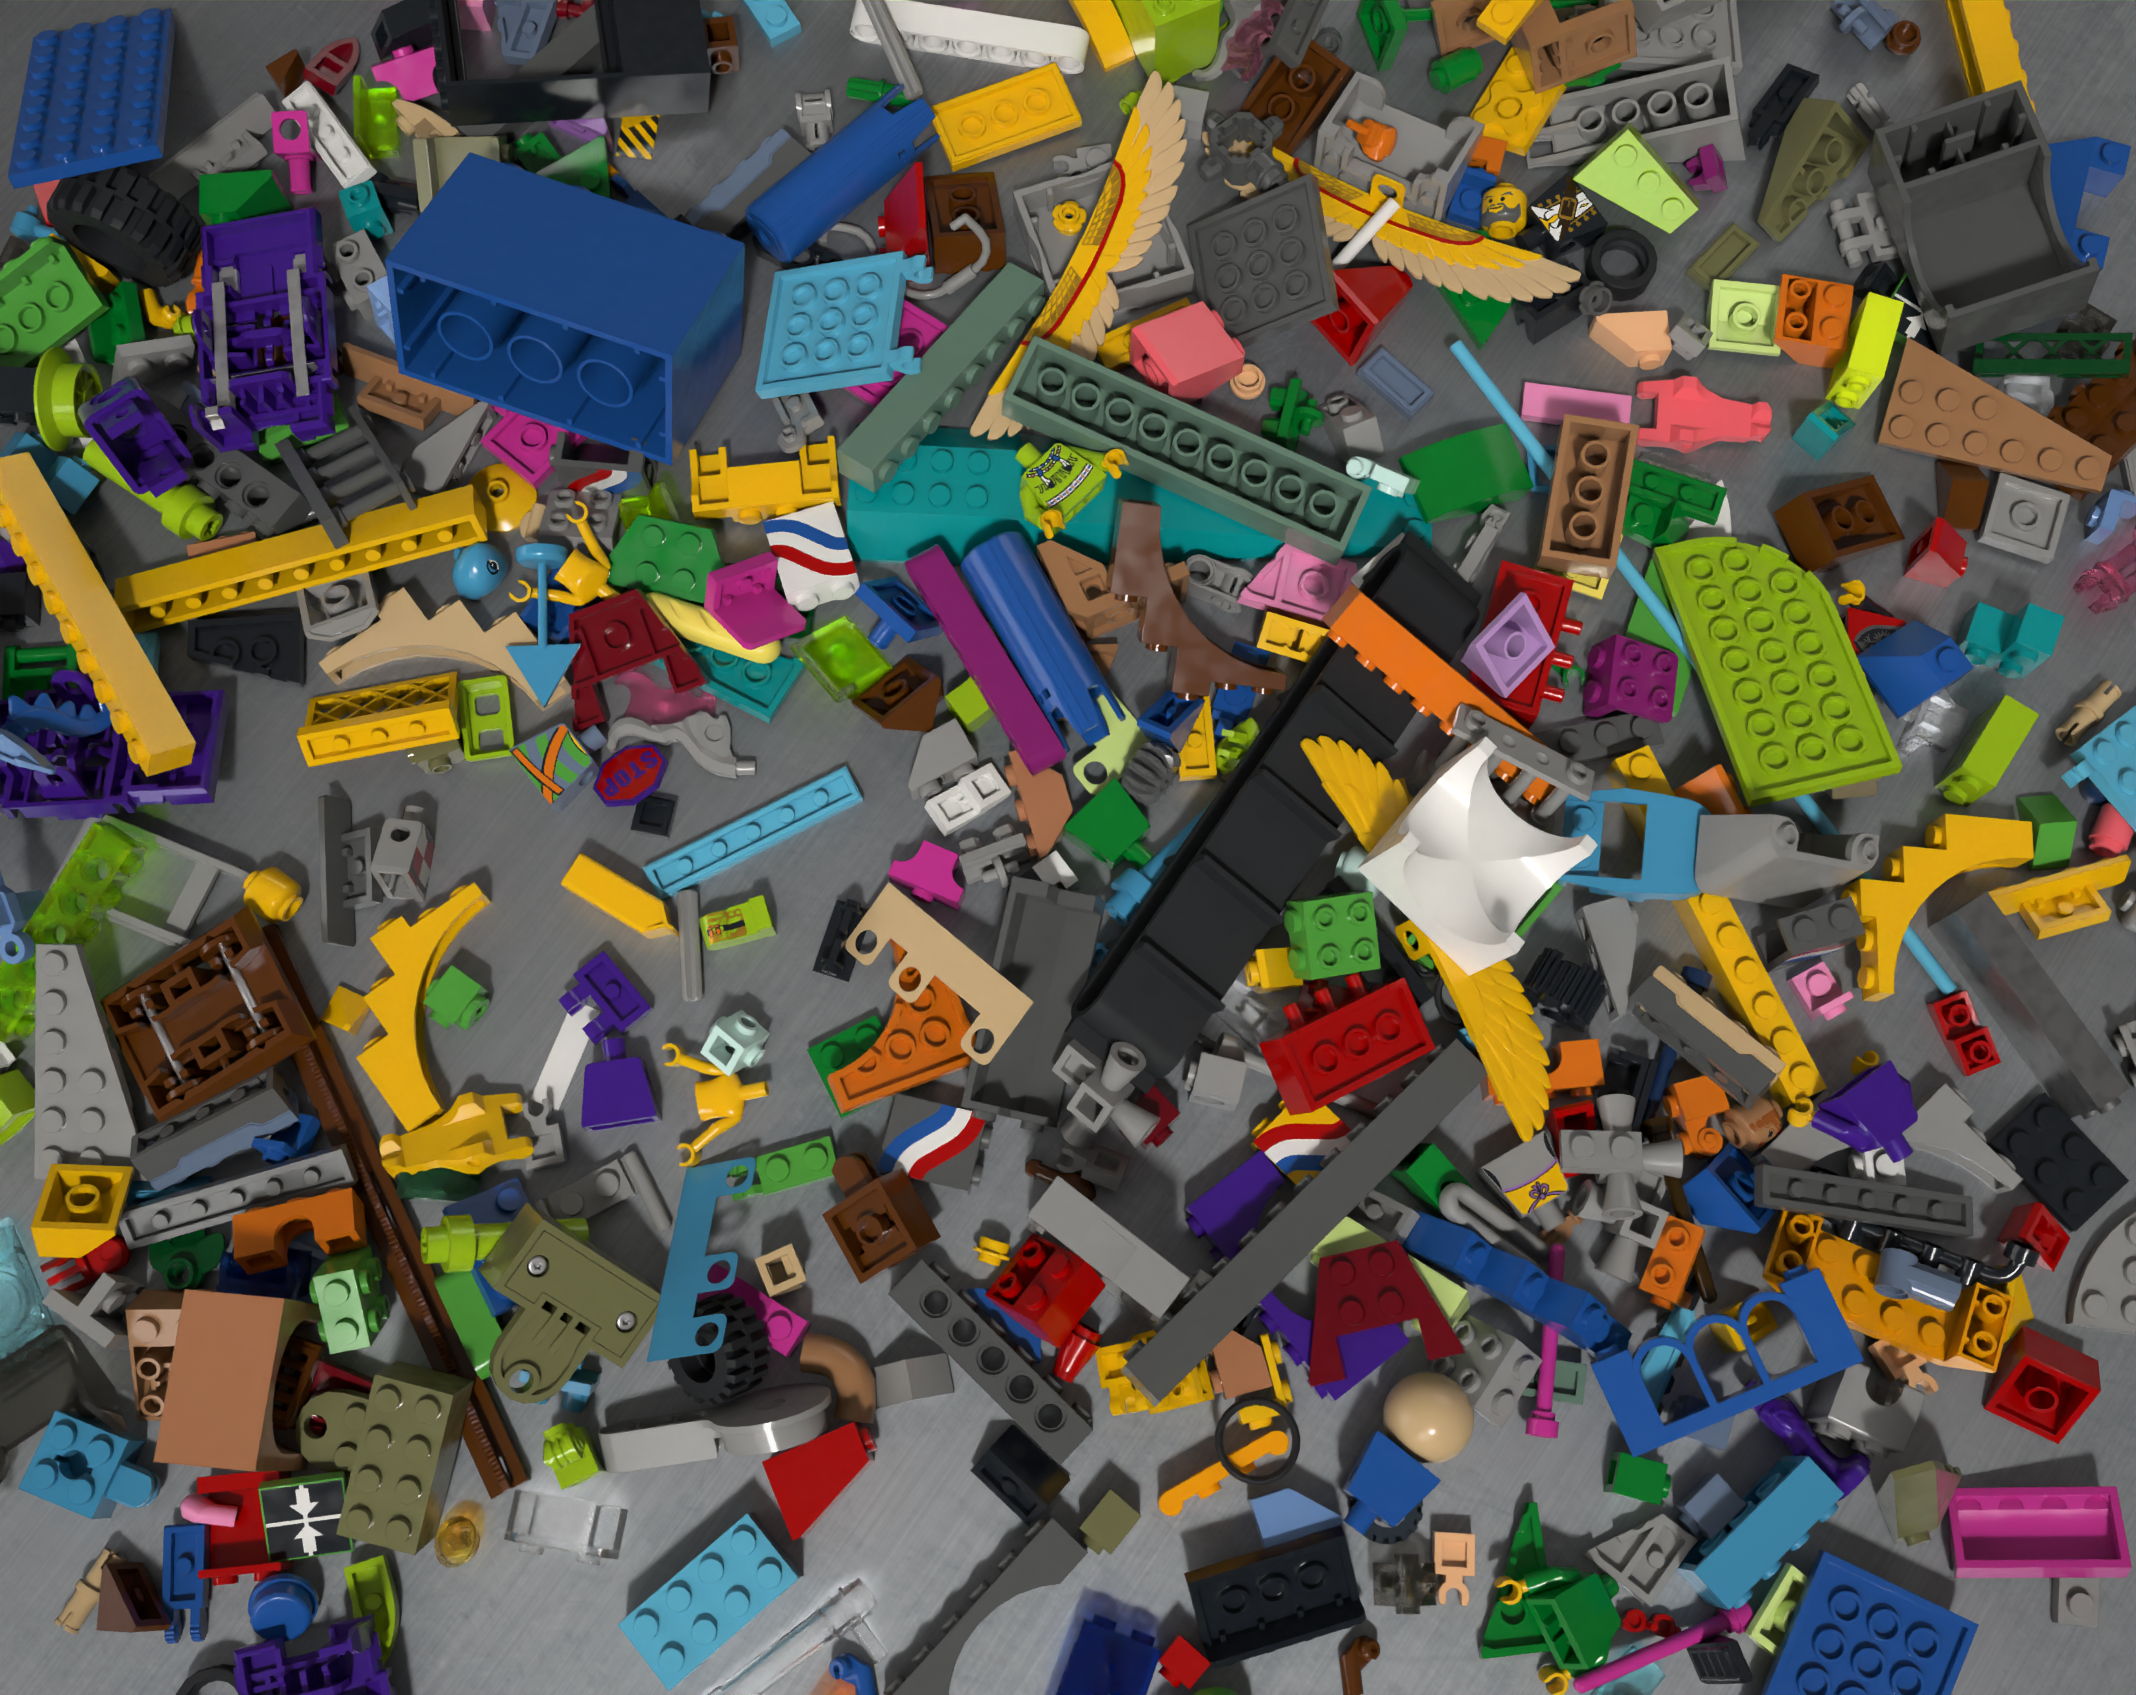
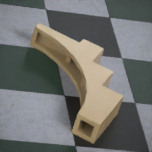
M404 587L399 591L386 594L378 604L379 613L377 615L381 620L375 624H370L367 629L358 632L356 637L346 644L335 646L327 652L323 660L318 662L336 685L343 683L364 670L403 659L433 657L450 658L473 663L499 675H505L507 680L524 691L542 712L571 693V686L563 676L546 707L542 706L505 647L538 645V641L516 612L510 616L506 615L498 618L493 622L490 629L484 633L459 599L453 604L449 603L437 610L435 616L428 621Z

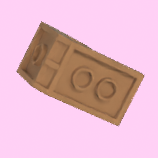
M1052 540L1037 545V561L1083 641L1088 642L1139 620L1142 597H1138L1137 602H1124L1114 599L1115 594L1110 593L1106 588L1108 573L1102 563ZM1183 561L1176 565H1173V563L1164 564L1175 597L1179 603L1185 601L1190 579V572L1185 562Z

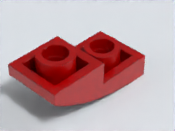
M1957 990L1926 1003L1944 1045L1963 1076H1970L2001 1063L1987 1026H1980L1967 990Z

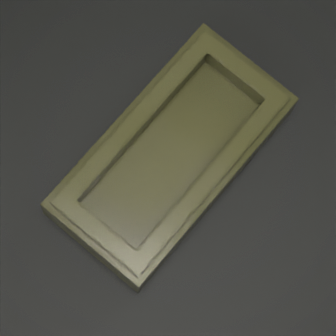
M1733 222L1688 268L1686 275L1710 294L1713 279L1728 280L1757 251L1760 243Z

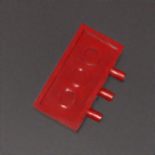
M1502 560L1493 578L1478 635L1520 592H1523L1528 596L1555 648L1507 698L1497 694L1469 668L1466 679L1529 730L1538 717L1542 699L1557 703L1563 701L1565 689L1548 685V676L1551 665L1571 669L1574 656L1556 650L1561 631L1579 636L1582 631L1583 622L1565 617L1574 580Z
M1359 972L1351 973L1345 976V980L1353 997L1336 1005L1327 986L1314 991V995L1322 1012L1307 1020H1304L1297 1002H1292L1283 1007L1291 1028L1258 1044L1290 1116L1314 1112L1436 1049L1405 977L1382 982L1366 989Z

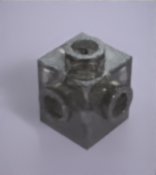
M2087 303L2085 309L2076 312L2072 318L2066 316L2054 333H2110L2117 320ZM2055 342L2052 348H2054L2060 342ZM2067 342L2057 353L2063 359H2080L2087 351L2079 342ZM2086 342V343H2087L2091 348H2093V347H2094L2095 345H2097L2099 342ZM2106 342L2096 353L2101 357L2111 342Z
M1396 1553L1394 1554L1393 1562H1373L1374 1605L1395 1606L1396 1614H1420V1606L1437 1605L1436 1592L1438 1582L1435 1562H1419V1554Z

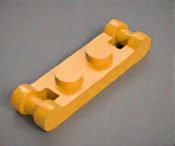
M1269 1431L1228 1454L1227 1457L1236 1469L1244 1474H1248L1257 1468L1253 1461L1267 1453L1270 1455L1284 1454L1289 1447V1440L1286 1434L1281 1431ZM1220 1460L1161 1493L1158 1498V1507L1162 1513L1168 1516H1175L1181 1512L1183 1501L1195 1494H1198L1201 1500L1212 1495L1222 1488L1218 1481L1230 1474L1222 1466Z

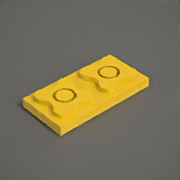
M1512 46L1469 117L1485 124L1482 136L1507 141L1506 151L1525 156L1567 87L1565 84L1535 95L1518 55Z
M1056 62L930 106L936 116L931 124L935 133L941 136L939 142L952 172L1082 126V118Z

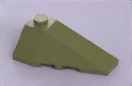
M1803 98L1785 128L1757 221L1775 242H1781L1808 215V208L1817 200H1824L1830 194L1829 188L1838 179L1844 180L1853 171L1870 143L1837 101Z
M1931 1460L1890 1472L1876 1498L1894 1544L1905 1541L1907 1547H1913L1931 1541L1929 1534L1935 1532L1939 1527L1962 1477L1959 1467L1952 1468V1465L1944 1466L1942 1462Z

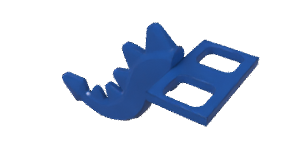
M43 692L38 695L33 705H29L15 695L8 697L9 716L7 718L12 722L7 720L1 728L15 734L22 740L29 734L34 736L36 732L42 729L65 736L82 738L95 735L107 729L112 723L110 711L105 703L101 704L98 701L99 713H96L91 705L85 704L82 706L78 716L75 704L72 701H66L56 708L49 695Z

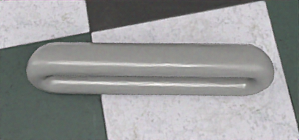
M1459 1182L1451 1183L1443 1188L1439 1195L1438 1204L1441 1213L1455 1225L1473 1231L1490 1246L1530 1261L1547 1275L1549 1245L1469 1186Z

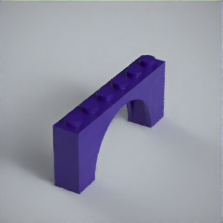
M1260 1150L1191 1203L1185 1210L1189 1216L1185 1219V1222L1198 1239L1204 1235L1213 1249L1209 1251V1254L1216 1264L1225 1255L1232 1260L1241 1251L1237 1243L1252 1228H1255L1257 1231L1261 1213L1273 1193L1286 1181L1264 1152ZM1271 1291L1257 1305L1262 1311L1257 1316L1271 1335L1277 1331L1285 1341L1286 1345L1282 1349L1289 1360L1296 1367L1302 1364L1309 1373L1314 1322L1288 1309ZM1397 1324L1339 1337L1348 1379L1311 1388L1321 1400L1327 1396L1330 1402L1336 1401L1410 1341Z

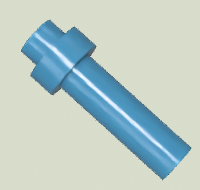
M1208 806L1139 871L1127 868L1111 883V889L1114 894L1106 901L1105 909L1122 927L1127 925L1167 867L1163 864L1165 858L1176 854Z

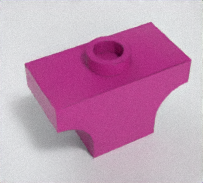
M412 44L392 51L393 58L371 65L376 82L386 81L396 86L404 101L412 102L438 93V88L433 78V70L436 65L433 44L414 50Z
M923 841L918 853L913 858L907 861L894 860L889 869L888 876L890 882L912 891L910 895L923 903L931 904L932 900L959 911L965 899L964 889L958 886L954 880L960 865L959 854L928 841Z

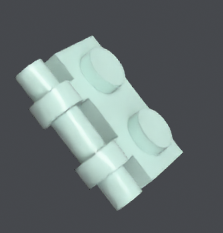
M1355 456L1349 459L1346 464V472L1350 477L1361 480L1369 478L1379 482L1376 489L1395 497L1403 498L1404 493L1415 494L1420 480L1368 458Z

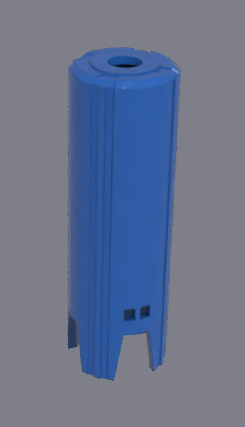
M897 84L748 205L745 210L747 224L762 246L775 259L785 263L792 262L939 141L941 136L936 134L918 147L914 148L912 142L936 117L923 98L891 114L884 107L905 89L903 84Z
M1010 531L994 535L966 554L961 563V571L1023 682L1060 740L1065 753L1068 754L1071 750L1057 720L1066 718L1088 746L1109 736V730L1096 699L1103 694L1120 721L1126 720V715L1023 534Z

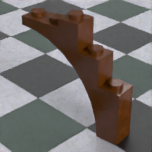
M1119 497L1106 588L1110 593L1115 594L1114 599L1119 601L1137 602V598L1142 597L1137 638L1141 643L1146 644L1145 648L1148 650L1167 652L1168 646L1172 647L1167 686L1171 692H1176L1175 697L1184 700H1198V695L1209 696L1211 682H1215V687L1225 690H1237V685L1251 686V691L1259 694L1271 695L1274 689L1285 691L1287 675L1281 669L1252 663L1226 651L1206 637L1192 623L1175 597L1164 568L1160 542L1161 506L1157 502Z

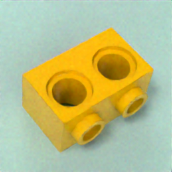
M1265 611L1254 647L1308 663L1327 636L1326 633L1329 630Z

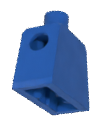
M1379 1430L1372 1431L1343 1488L1347 1494L1357 1501L1343 1521L1362 1536H1364L1376 1518H1379L1386 1525L1394 1527L1441 1480Z

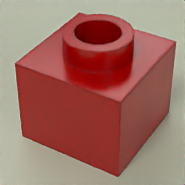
M1178 1632L1156 1657L1163 1665L1158 1672L1175 1688H1178L1183 1683L1188 1689H1191L1211 1664L1202 1653Z

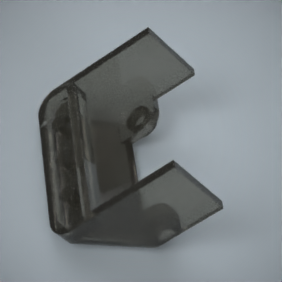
M64 1324L50 1327L0 1360V1483L6 1478L10 1467L8 1451L49 1425L55 1410L70 1411L75 1407L82 1417L86 1419L98 1417L119 1435L127 1431L114 1385L79 1336Z

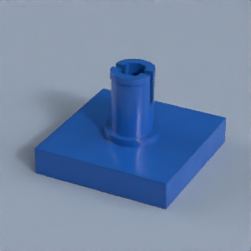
M897 576L862 582L855 592V595L881 618L868 635L869 641L879 649H887L897 634L907 643L938 636L943 632L927 604Z

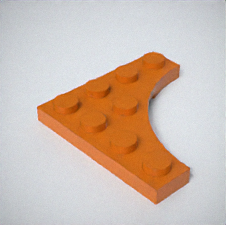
M890 938L889 942L897 968L908 952ZM914 967L906 968L899 977L900 987L907 992L914 991L921 982V974ZM933 977L915 1002H906L896 993L889 1020L875 1044L856 1061L829 1074L827 1080L841 1114L970 1066L972 1057L961 1048V1039L971 1027V1024L958 994L938 977ZM973 1034L971 1039V1045L973 1050L976 1041L975 1034Z

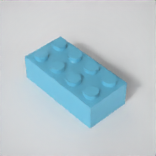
M750 1512L744 1515L622 1620L618 1626L666 1689L670 1691L802 1578L803 1574L754 1512Z

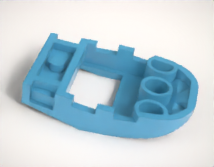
M1629 788L1592 791L1591 797L1587 802L1570 794L1565 804L1563 837L1573 838L1588 834L1598 846L1590 856L1559 878L1558 885L1566 886L1567 882L1587 887L1591 893L1604 896L1607 894L1626 898L1627 901L1644 902V900L1665 899V901L1686 900L1690 897H1695L1702 893L1695 881L1700 815L1712 814L1704 806L1690 799ZM1605 802L1647 805L1641 880L1598 877Z

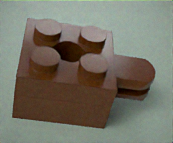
M860 1151L838 1158L834 1163L832 1174L846 1199L823 1213L822 1216L860 1284L887 1272L941 1237L903 1168L879 1177L867 1154ZM885 1215H887L890 1219L892 1227L890 1226L889 1220L885 1217Z

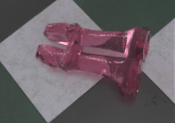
M2136 526L2132 530L2133 541L2111 558L2103 562H2097L2091 570L2086 569L2073 586L2078 596L2092 590L2097 585L2104 594L2088 607L2094 615L2117 609L2118 604L2128 602L2129 596L2136 592V570L2125 578L2120 574L2121 571L2136 562Z

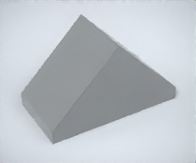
M947 1353L910 1358L870 1368L876 1382V1409L954 1393Z

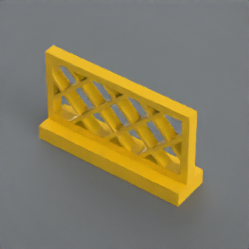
M449 672L310 698L305 726L298 728L296 735L308 767L459 739L460 729L457 723L459 696L457 684L460 682L458 672ZM444 687L440 691L434 692L435 689ZM407 694L401 699H397L398 696ZM422 698L425 699V701H423L421 704L417 706L413 705ZM370 701L364 706H360L361 703ZM385 705L388 706V708H386V709L383 710L382 712H380V713L376 712L377 710H379V709L382 708L383 706H385ZM332 708L326 713L320 712V710ZM348 712L351 713V714H350L349 716H347L346 718H344V719H342V720L339 719L340 717H342V716L345 715L346 713H348Z

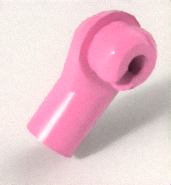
M197 1493L187 1495L180 1504L181 1515L187 1521L234 1527L237 1506L216 1504L205 1495Z

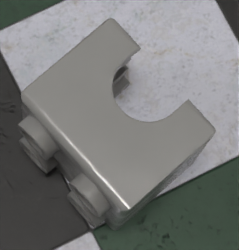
M1861 1363L1817 1380L1803 1416L1808 1422L1814 1424L1813 1431L1816 1434L1836 1441L1837 1437L1851 1441V1450L1857 1453L1860 1452L1870 1458H1874L1875 1455L1888 1458L1889 1453H1904L1906 1451L1926 1396L1924 1392L1906 1384H1903L1902 1388L1897 1386L1896 1389L1892 1387L1887 1389L1879 1385L1874 1398L1871 1399L1866 1391V1380L1870 1367Z

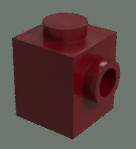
M1153 1085L1148 1094L1144 1093L1134 1103L1161 1118L1152 1133L1141 1144L1145 1150L1152 1143L1156 1148L1161 1146L1174 1133L1170 1126L1179 1119L1181 1114ZM1119 1130L1122 1136L1131 1144V1142L1126 1138L1122 1131Z

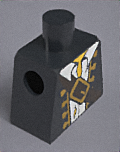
M1568 172L1527 208L1525 230L1517 234L1515 240L1518 248L1532 251L1539 247L1547 259L1555 260L1595 244L1598 238L1604 234L1608 222L1578 183L1572 180L1573 177Z

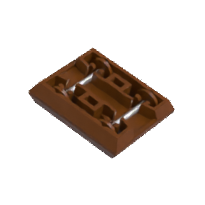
M249 905L238 910L99 999L116 1034L115 1038L143 1096H146L159 1123L276 1065L317 1039ZM203 962H209L211 968L205 969L197 966ZM156 1009H162L164 1011L158 1014Z

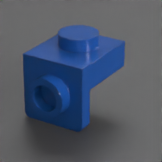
M299 1114V1121L295 1122L290 1128L271 1134L269 1140L254 1138L251 1146L263 1153L262 1159L270 1164L307 1155L321 1121L312 1115Z

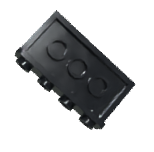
M1341 1525L1184 1573L1202 1644L1212 1668L1229 1666L1252 1657L1271 1653L1275 1650L1309 1641L1332 1632L1348 1629L1366 1620V1613L1360 1601L1346 1536Z

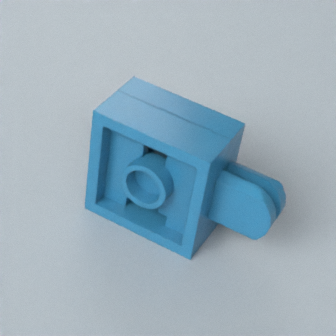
M55 1410L18 1489L89 1519L111 1518L117 1503L129 1508L148 1506L159 1495L161 1483L159 1476L154 1471L136 1464L146 1440L76 1411Z

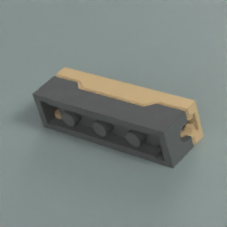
M1662 965L1635 990L1629 999L1627 1013L1747 1110H1750L1779 1079L1786 1066V1063L1781 1060L1779 1054L1773 1048L1760 1044L1749 1035L1744 1025L1738 1021L1730 1020L1718 1010L1716 1004L1710 998L1697 994L1687 986L1686 981L1681 975L1674 971H1668Z

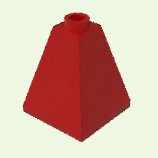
M1393 265L1333 270L1339 310L1310 321L1351 367L1356 365L1403 305L1414 286L1410 276Z

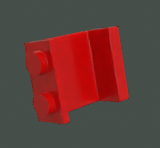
M291 1471L245 1472L197 1477V1494H208V1498L216 1504L238 1507L234 1527L210 1524L209 1569L198 1570V1579L213 1578V1586L239 1583V1575L254 1573V1581H262L266 1577L280 1574V1570L293 1569V1560L269 1563L258 1491L260 1482L292 1478Z

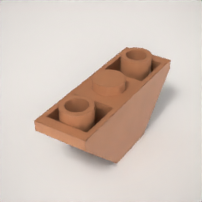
M1016 750L1008 752L1009 764L1004 765L1005 775L1009 787L1016 786L1020 799L1014 800V805L1019 822L1027 821L1030 834L1024 835L1027 843L1029 856H1037L1038 862H1040L1056 850L1063 837L1064 826L1073 818V808L1062 774L1048 768L1033 777Z

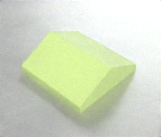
M1713 279L1705 318V327L1713 332V335L1707 344V349L1779 356L1781 348L1773 342L1779 286Z
M1789 1563L1785 1564L1745 1631L1747 1636L1758 1647L1774 1658L1808 1579L1807 1576Z

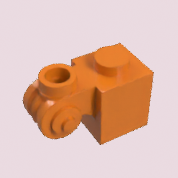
M1705 1075L1674 1083L1665 1088L1666 1096H1663L1664 1108L1670 1118H1674L1676 1126L1679 1127L1680 1132L1676 1133L1675 1139H1681L1683 1156L1690 1154L1697 1159H1706L1717 1154L1722 1148L1723 1139L1716 1129L1706 1128V1121L1708 1117L1730 1110L1725 1091Z

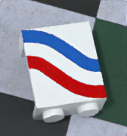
M833 501L763 522L772 554L778 559L777 570L788 604L797 611H808L814 609L819 604L833 600H845L855 594L860 587V583Z

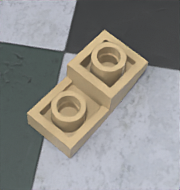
M400 99L392 102L398 115L395 122L408 137L414 135L416 138L460 136L459 132L450 123L434 112L420 105Z

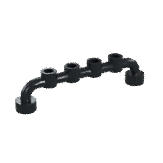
M1812 1166L1810 1172L1841 1176L1819 1166ZM1821 1216L1830 1223L1838 1225L1835 1233L1845 1239L1858 1242L1862 1234L1877 1240L1874 1248L1880 1252L1885 1248L1905 1250L1916 1255L1918 1263L1938 1269L1939 1264L1954 1269L1953 1275L1960 1277V1282L1969 1286L1978 1282L1979 1279L1995 1284L2011 1282L2020 1276L2026 1266L2035 1267L2041 1253L2038 1249L2023 1242L2008 1239L2003 1255L2010 1259L2008 1264L2002 1268H1993L1975 1258L1959 1255L1935 1243L1906 1235L1893 1227Z

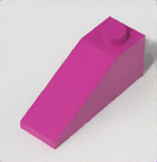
M714 1263L708 1271V1280L714 1284L720 1283L728 1276L729 1271ZM735 1276L733 1284L727 1289L698 1293L697 1300L699 1301L715 1294H724L726 1292L732 1293L735 1298L739 1296L744 1299L746 1306H752L756 1311L758 1320H762L765 1326L763 1328L764 1333L768 1336L770 1343L768 1346L789 1358L793 1356L812 1323Z

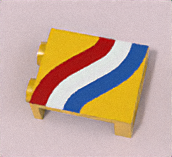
M1282 1100L1278 1104L1282 1112L1273 1121L1266 1117L1251 1132L1256 1139L1249 1147L1254 1152L1257 1149L1262 1150L1267 1158L1297 1185L1308 1173L1315 1178L1324 1169L1319 1163L1335 1147L1342 1152L1351 1143L1346 1136L1352 1130L1326 1105L1311 1113L1290 1116Z

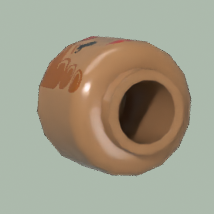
M1762 1096L1750 1110H1747L1736 1101L1730 1105V1110L1725 1111L1723 1115L1722 1130L1729 1142L1738 1149L1744 1148L1748 1151H1756L1771 1142L1782 1132L1780 1118L1783 1117L1780 1106L1772 1098L1766 1099Z

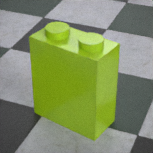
M2007 694L1976 718L1934 787L1943 792L1944 797L1954 804L1964 805L1965 807L1971 805L1996 787L2039 717V714Z

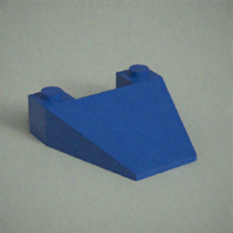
M2097 136L2048 144L2052 153L2050 178L2053 200L2063 233L2072 251L2082 262L2086 263L2087 259L2096 257L2098 265L2102 270L2110 237L2075 228L2083 192L2106 198L2125 175L2131 146Z

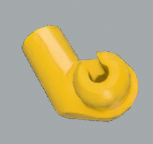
M147 288L138 292V299L146 321L151 325L172 330L173 324L176 322L179 314L182 313V310L174 304L172 308H169L168 305L160 306L153 289Z

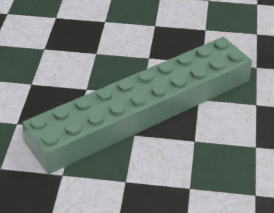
M1035 335L1003 397V416L1069 446L1108 453L1112 449H1121L1124 451L1130 464L1129 466L1119 465L1120 469L1337 566L1373 488Z

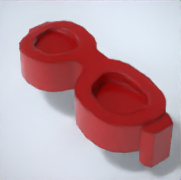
M1629 1608L1620 1617V1627L1630 1632L1648 1630L1654 1635L1667 1638L1681 1631V1628L1676 1626L1673 1618L1663 1613H1654L1647 1621L1643 1611Z

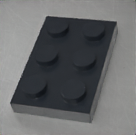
M2045 1092L2035 1097L1986 1143L1993 1151L2006 1156L2015 1165V1172L2023 1179L2021 1183L2047 1208L2068 1233L2076 1232L2129 1182L2118 1168Z

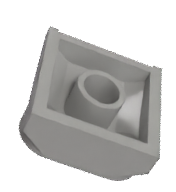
M372 571L296 591L304 634L308 639L333 642L367 629L379 613L378 599L380 591L373 580Z

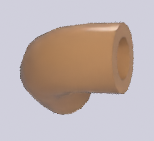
M806 1332L801 1350L800 1371L823 1375L834 1383L837 1390L834 1418L873 1424L876 1409V1382L866 1358L847 1341L827 1334Z

